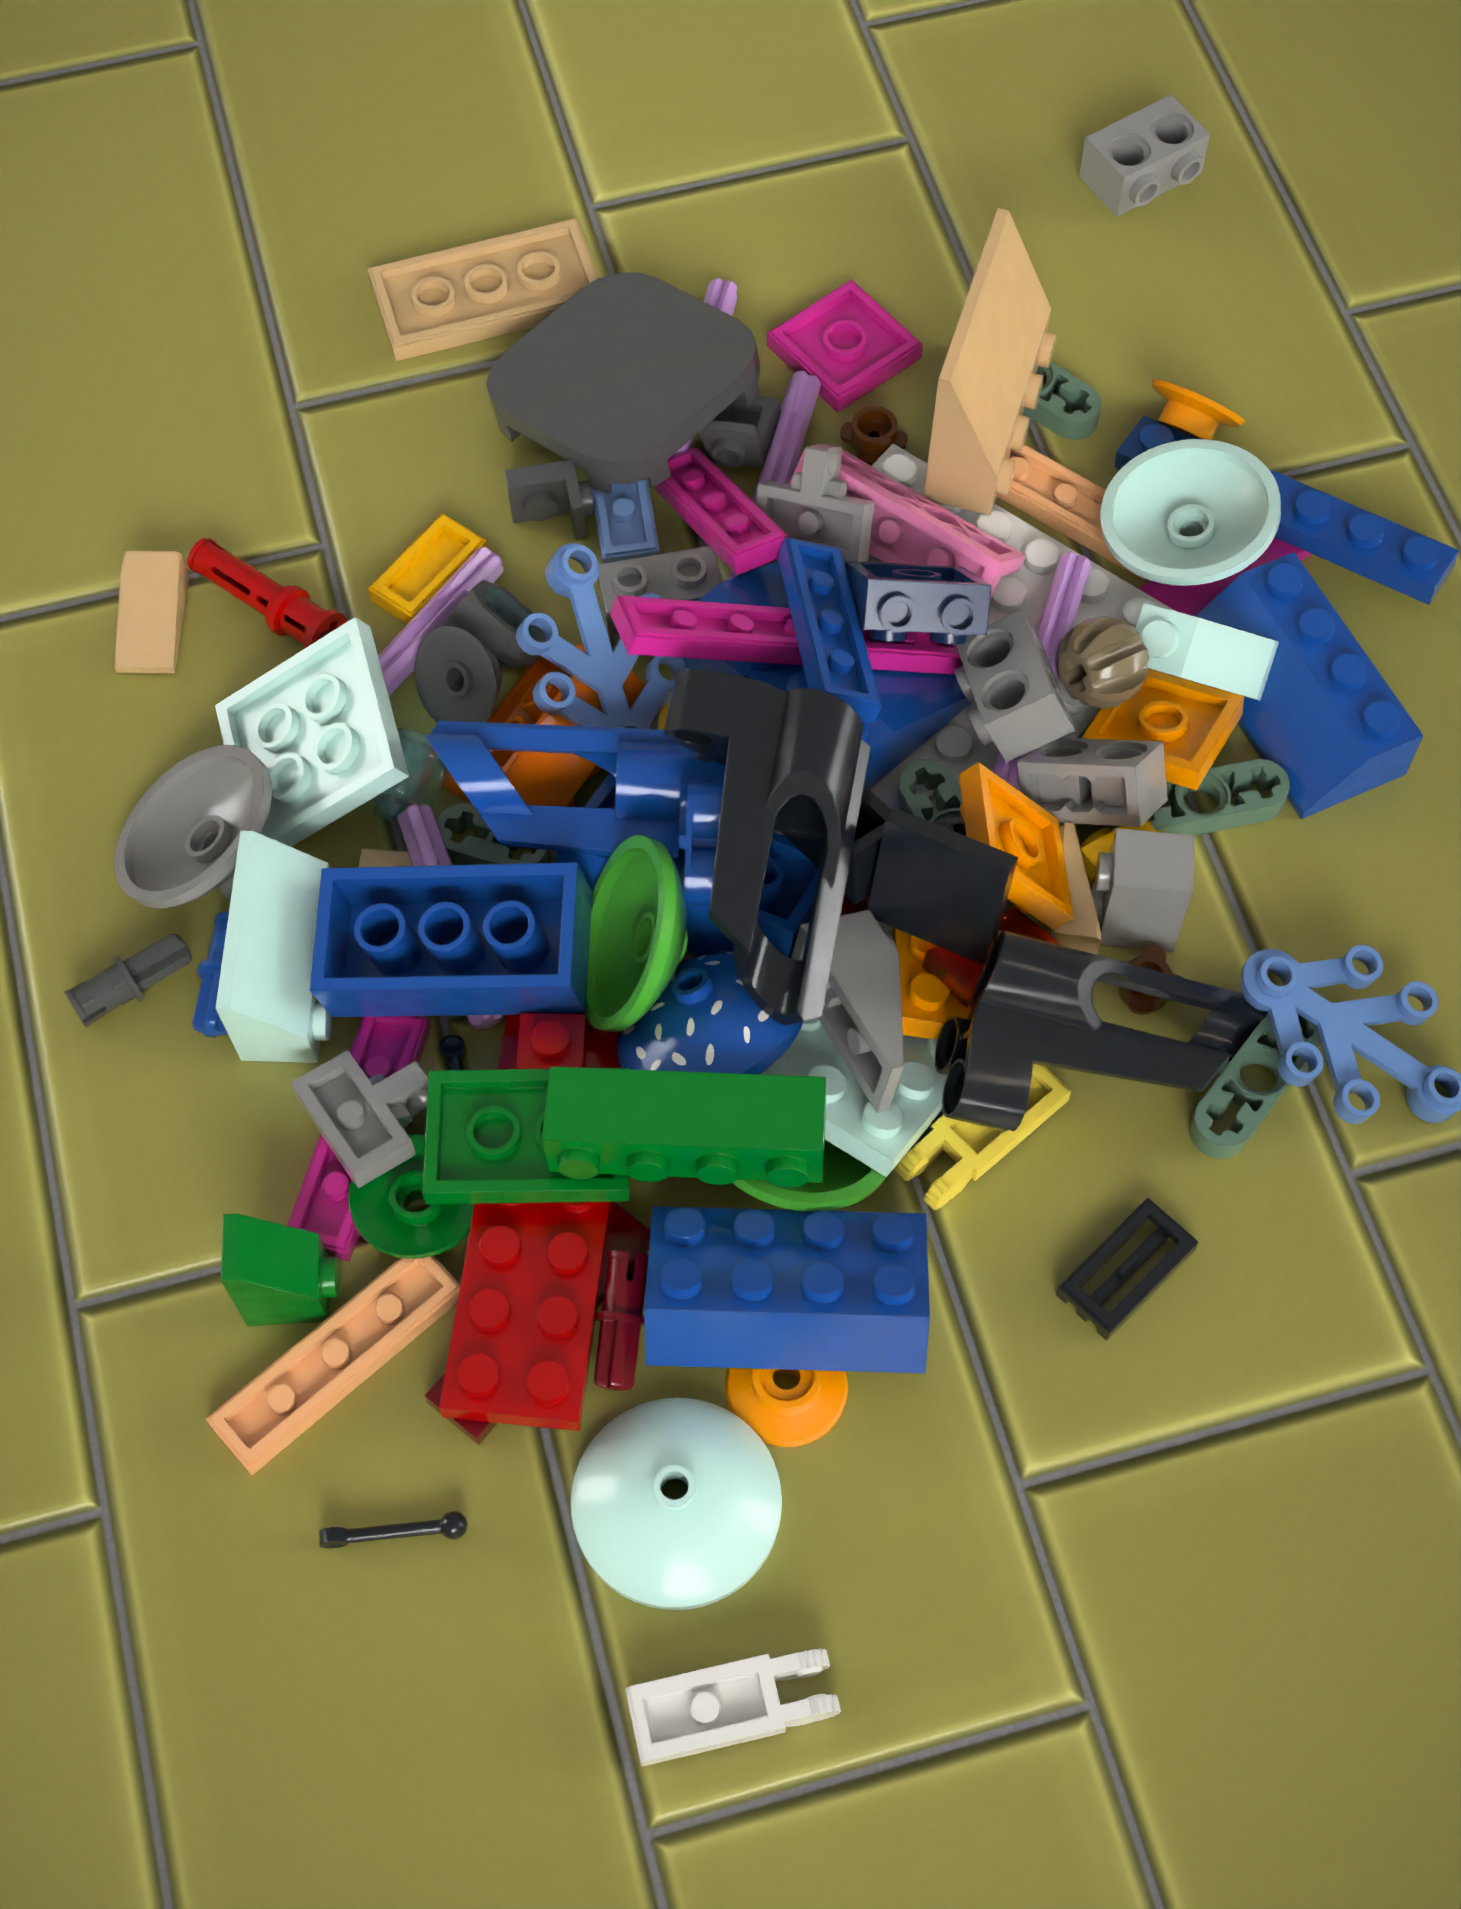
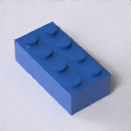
M578 862L322 868L310 992L332 1017L520 1015V1013L586 1014L593 892Z
M652 1206L644 1304L646 1366L925 1373L930 1323L926 1213L808 1212L780 1209Z

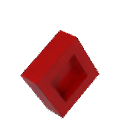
M520 1013L516 1069H550V1066L585 1068L586 1014Z

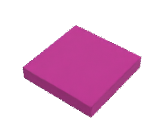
M852 279L767 333V346L794 372L805 371L808 375H815L819 378L821 387L818 395L837 413L921 359L923 344Z

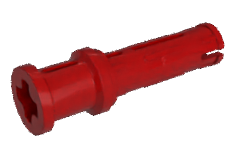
M211 538L200 539L189 552L187 563L190 570L199 573L233 597L264 615L265 622L273 633L279 636L289 635L303 644L304 649L347 622L346 617L341 612L334 609L325 610L312 602L310 595L305 589L296 585H280L254 566L218 545Z

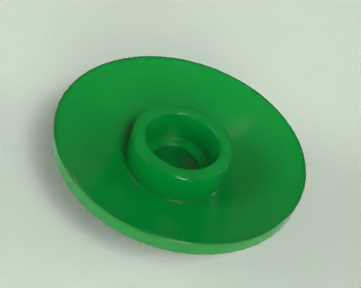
M411 1134L408 1136L412 1140L416 1155L360 1188H357L351 1180L348 1203L356 1229L371 1246L394 1257L419 1259L443 1253L462 1241L470 1232L474 1204H430L427 1209L420 1212H409L407 1210L408 1205L412 1201L417 1199L424 1200L422 1188L425 1134Z

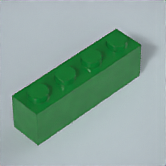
M550 1066L542 1132V1144L548 1172H560L562 1175L573 1179H590L598 1174L629 1175L633 1179L643 1182H658L667 1177L698 1178L705 1183L714 1185L730 1184L737 1179L763 1180L784 1188L799 1187L807 1182L823 1183L826 1077Z

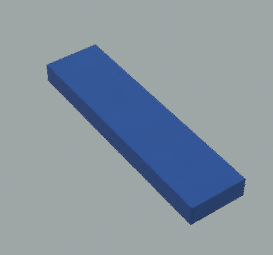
M784 538L777 557L808 688L821 690L836 696L859 715L861 722L874 724L882 706L841 550L797 539Z

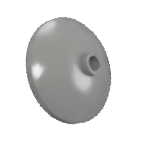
M219 745L190 755L164 773L136 804L120 834L115 852L114 868L121 889L143 906L168 908L197 900L228 880L235 872L240 831H255L263 834L269 818L272 782L264 763L244 747Z

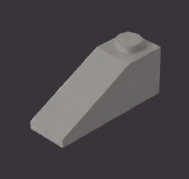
M870 910L840 916L822 1017L818 1019L876 1113L889 1110L904 1068L900 957L892 937L884 933ZM809 923L801 924L791 957L792 960L802 961Z

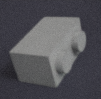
M1116 828L1110 853L1099 852L1095 883H1091L1090 886L1102 940L1100 946L1142 950L1146 946L1153 945L1160 947L1165 952L1174 951L1193 894L1195 835Z

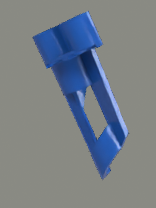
M439 721L432 732L426 735L427 740L501 845L611 857L617 847L632 836L643 835L655 838L666 846L674 862L678 864L677 869L685 904L695 906L710 905L726 766L714 760L704 763L696 759L697 752L672 741L666 734L663 735L664 730ZM489 750L571 753L592 761L616 778L615 809L527 805Z

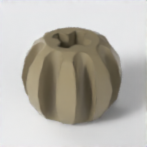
M1100 616L1086 619L1066 633L1057 651V672L1066 692L1071 698L1079 700L1088 707L1106 709L1119 706L1140 691L1148 675L1147 662L1149 660V653L1141 639L1140 633L1134 626L1127 625L1121 619L1115 617Z

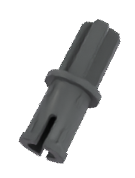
M176 933L169 934L123 962L117 955L112 958L115 964L104 969L89 980L66 990L64 993L85 1027H88L108 1012L134 998H137L139 1002L145 999L141 993L143 990L190 964L192 955L181 936Z

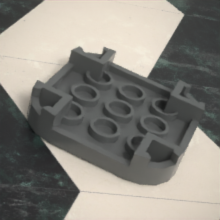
M640 272L616 273L598 278L581 288L506 350L490 368L486 385L499 429L511 442L522 434L566 460L573 459L576 466L587 472L591 488L610 494L612 484H631L649 478L650 484L654 488L670 478L671 474L667 460L734 401L746 408L751 406L759 395L758 379L761 366L752 331L737 318L659 278Z

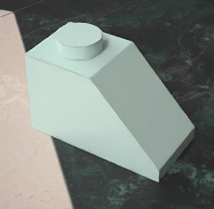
M1143 603L1136 625V630L1140 633L1141 639L1148 649L1149 660L1147 668L1259 701L1261 700L1279 644L1278 641L1147 603Z

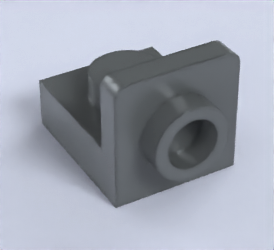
M573 459L505 470L513 523L529 520L544 521L554 516L570 514L574 538L586 537L584 516L594 515V505L589 480L578 482Z

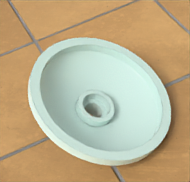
M1187 439L1169 442L1139 454L1124 465L1110 481L1104 493L1100 509L1102 534L1108 549L1116 560L1142 578L1162 584L1178 586L1211 583L1240 572L1265 552L1273 541L1279 527L1281 498L1279 487L1271 471L1250 452L1226 442L1209 439Z
M664 1398L637 1405L614 1418L602 1428L586 1448L578 1464L572 1485L571 1516L573 1528L579 1547L590 1567L603 1582L623 1597L657 1609L687 1610L699 1608L718 1602L740 1589L756 1574L767 1559L775 1543L781 1520V1485L774 1460L766 1445L757 1433L741 1418L718 1405L697 1399ZM672 1479L682 1480L688 1486L685 1496L677 1500L668 1499L661 1492L663 1485Z

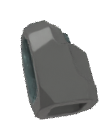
M482 580L473 587L443 624V626L459 627L474 635L495 655L499 663L508 668L533 666L541 657V655H530L524 652L516 640L517 628L533 612L507 589L488 581ZM529 626L528 630L532 639L541 643L545 642L544 632L539 627Z

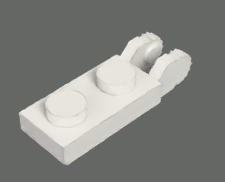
M821 1648L772 1659H770L768 1653L625 1688L641 1767L785 1733L786 1727L801 1726L840 1714L841 1708L836 1694H817L803 1700L780 1705L775 1681L808 1678L828 1669L830 1663L827 1650Z

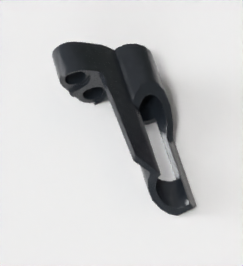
M683 670L677 673L675 677L663 735L666 734L672 741L697 752L696 759L704 763L714 760L726 766L708 918L735 945L733 958L736 972L745 990L767 1015L782 1025L822 1017L871 746L862 740L864 727L861 719L848 704L836 696L821 690L797 688L785 692L756 679L707 670ZM774 830L794 837L824 840L802 961L792 960L779 952L764 935L757 921Z
M998 930L974 989L970 1007L971 1012L968 1018L951 1015L943 1024L938 1036L935 1049V1068L939 1074L947 1075L942 1094V1112L947 1118L1001 1131H1015L1026 1111L1033 1064L1202 1092L1217 1073L1221 1074L1268 1012H1262L1252 1007L1246 1001L1243 993L1016 933ZM1095 981L1211 1010V1013L1197 1033L1186 1043L1102 1021L1093 1005L1092 990Z

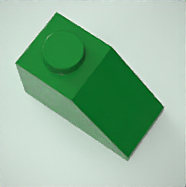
M238 1213L223 1214L221 1282L247 1326L323 1322L329 1317V1298H336L340 1295V1267L337 1256L329 1257L318 1233Z

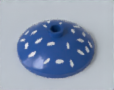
M734 949L716 951L692 958L677 966L670 983L650 1010L639 1021L618 1033L617 1056L621 1067L630 1068L631 1070L761 1074L773 1065L791 1046L803 1022L782 1025L773 1020L755 1003L745 990L736 972L733 958Z

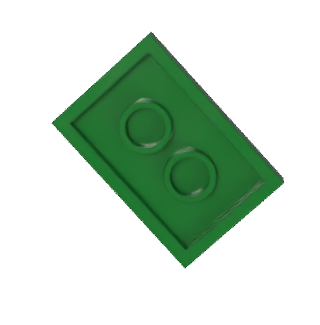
M605 1068V1069H630V1068ZM550 1069L429 1071L422 1188L425 1204L630 1201V1176L598 1174L590 1179H573L562 1175L560 1172H548L542 1144V1132Z

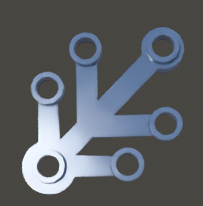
M577 543L565 544L548 560L545 576L548 585L555 593L570 598L586 653L558 636V627L555 621L544 613L529 615L517 628L516 640L524 652L530 655H541L596 691L603 712L576 697L574 683L567 675L561 672H550L535 685L533 690L534 702L541 711L548 714H558L575 726L651 729L650 724L667 693L673 690L676 674L687 670L686 664L682 658L655 656L645 669L647 683L629 709L623 684L639 655L628 654L621 637L612 651L593 586L599 576L598 560L595 554L586 546ZM572 558L579 562L585 574L574 572L569 566L568 559ZM647 593L641 596L648 598H662L661 596L654 593ZM529 626L539 627L545 634V642L541 643L532 639L528 630ZM659 664H665L671 668L673 680H667L661 676L658 670ZM546 685H554L560 689L563 696L562 702L553 701L548 697Z
M1356 945L1342 958L1298 963L1286 952L1277 949H1264L1256 952L1246 961L1240 975L1242 993L1252 1007L1269 1014L1280 1053L1277 1065L1278 1071L1285 1082L1297 1087L1306 1086L1321 1073L1324 1066V1059L1320 1050L1313 1044L1304 1042L1298 1013L1317 1027L1336 1091L1333 1106L1335 1112L1343 1121L1350 1124L1363 1123L1380 1106L1379 1093L1370 1082L1361 1078L1353 1051L1407 1086L1408 1106L1421 1120L1429 1123H1441L1448 1120L1461 1109V1075L1456 1070L1441 1065L1427 1067L1367 1027L1400 1021L1411 1026L1423 1024L1437 1011L1439 1005L1438 996L1431 986L1424 982L1414 981L1408 983L1395 995L1336 1003L1329 1002L1311 990L1342 983L1354 989H1364L1370 986L1381 975L1383 960L1374 948L1367 945ZM1352 960L1363 962L1368 969V975L1359 973L1354 968ZM1267 971L1277 975L1284 986L1273 984L1267 976ZM1413 996L1417 998L1423 1006V1011H1417L1412 1008L1407 997ZM1292 1056L1303 1058L1309 1066V1072L1299 1071L1292 1062ZM1434 1081L1445 1088L1449 1098L1441 1096L1436 1091ZM1348 1094H1357L1363 1100L1365 1110H1358L1353 1107L1349 1101Z

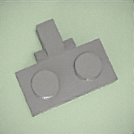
M823 443L805 447L802 472L793 474L791 485L770 480L758 483L756 505L788 535V538L838 548L841 550L843 561L865 562L868 560L875 502L845 496L847 493V482L838 480L841 472L842 447Z
M347 1050L290 1082L296 1098L357 1188L362 1187L416 1155L412 1140L403 1128L413 1121L411 1118L413 1115L427 1106L428 1077L417 1061L387 1078H384L382 1074L367 1078L351 1053Z

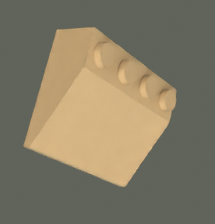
M997 208L938 378L923 494L924 497L933 502L986 515H991L998 493L1005 495L1009 493L1017 460L1009 459L1011 450L1022 452L1030 423V417L1023 416L1024 409L1030 408L1035 410L1044 375L1036 374L1038 366L1049 367L1057 334L1047 332L1051 307L1009 210Z

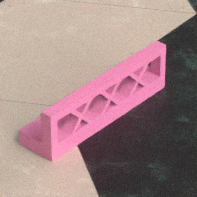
M843 449L841 450V472L838 480L847 482V493L845 496L875 502L869 546L870 555L884 563L964 567L992 585L991 597L1001 576L1020 570L1026 555ZM804 451L794 473L802 472Z

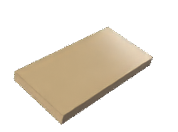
M576 218L367 268L395 361L534 328L577 291L599 278Z

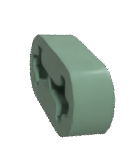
M460 803L452 805L442 811L437 818L442 837L454 865L550 863L549 850L531 848L532 854L524 853L520 860H513L510 850L519 851L522 847L501 845L473 804ZM466 827L474 828L475 837L466 836L462 843L454 841L453 833L462 834Z

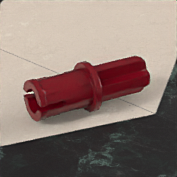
M610 1250L607 1254V1259L609 1260L602 1311L595 1312L594 1317L595 1320L601 1321L593 1380L595 1386L602 1389L627 1391L631 1390L634 1386L641 1326H645L642 1314L647 1280L648 1255L635 1253V1256H630V1251Z

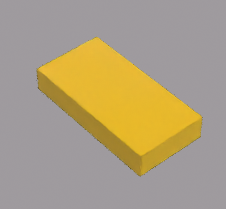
M442 513L368 588L370 601L405 624H408L478 548H488L487 540Z

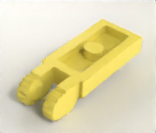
M1033 1064L1026 1111L1015 1131H1001L947 1118L943 1115L931 1125L930 1133L905 1154L896 1165L895 1172L905 1182L920 1175L944 1150L956 1164L931 1184L923 1198L934 1211L938 1210L960 1193L971 1178L974 1181L979 1179L1067 1103L1071 1090L1046 1066Z

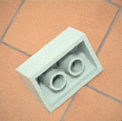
M240 831L215 1009L241 1061L318 1063L320 1040L329 1041L333 1017L310 992L321 871L322 868H330L328 862L255 831Z

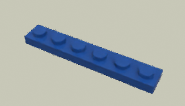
M1143 416L1116 451L1114 468L1120 470L1130 460L1156 446L1179 440L1198 438ZM1270 470L1279 487L1281 498V517L1275 538L1428 605L1431 603L1455 566L1459 553L1458 549Z

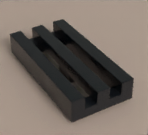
M1147 1198L1058 1287L1056 1296L1065 1304L1068 1301L1077 1308L1076 1314L1085 1322L1088 1320L1093 1322L1098 1327L1096 1332L1107 1341L1196 1250L1199 1242L1153 1201ZM1149 1220L1158 1228L1091 1296H1088L1081 1289ZM1169 1238L1173 1240L1177 1245L1108 1314L1102 1306Z

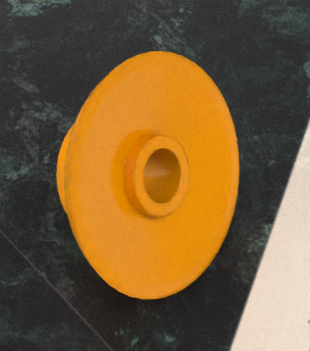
M1152 379V388L1167 400L1158 419L1160 423L1198 439L1212 440L1219 425L1239 428L1246 423L1239 415L1213 400L1181 386L1163 380Z
M728 1368L725 1377V1396L730 1412L747 1423L757 1433L763 1443L777 1447H796L819 1439L836 1424L846 1405L848 1380L846 1371ZM787 1373L794 1375L799 1383L792 1389L784 1390L779 1388L774 1383V1380L779 1375Z

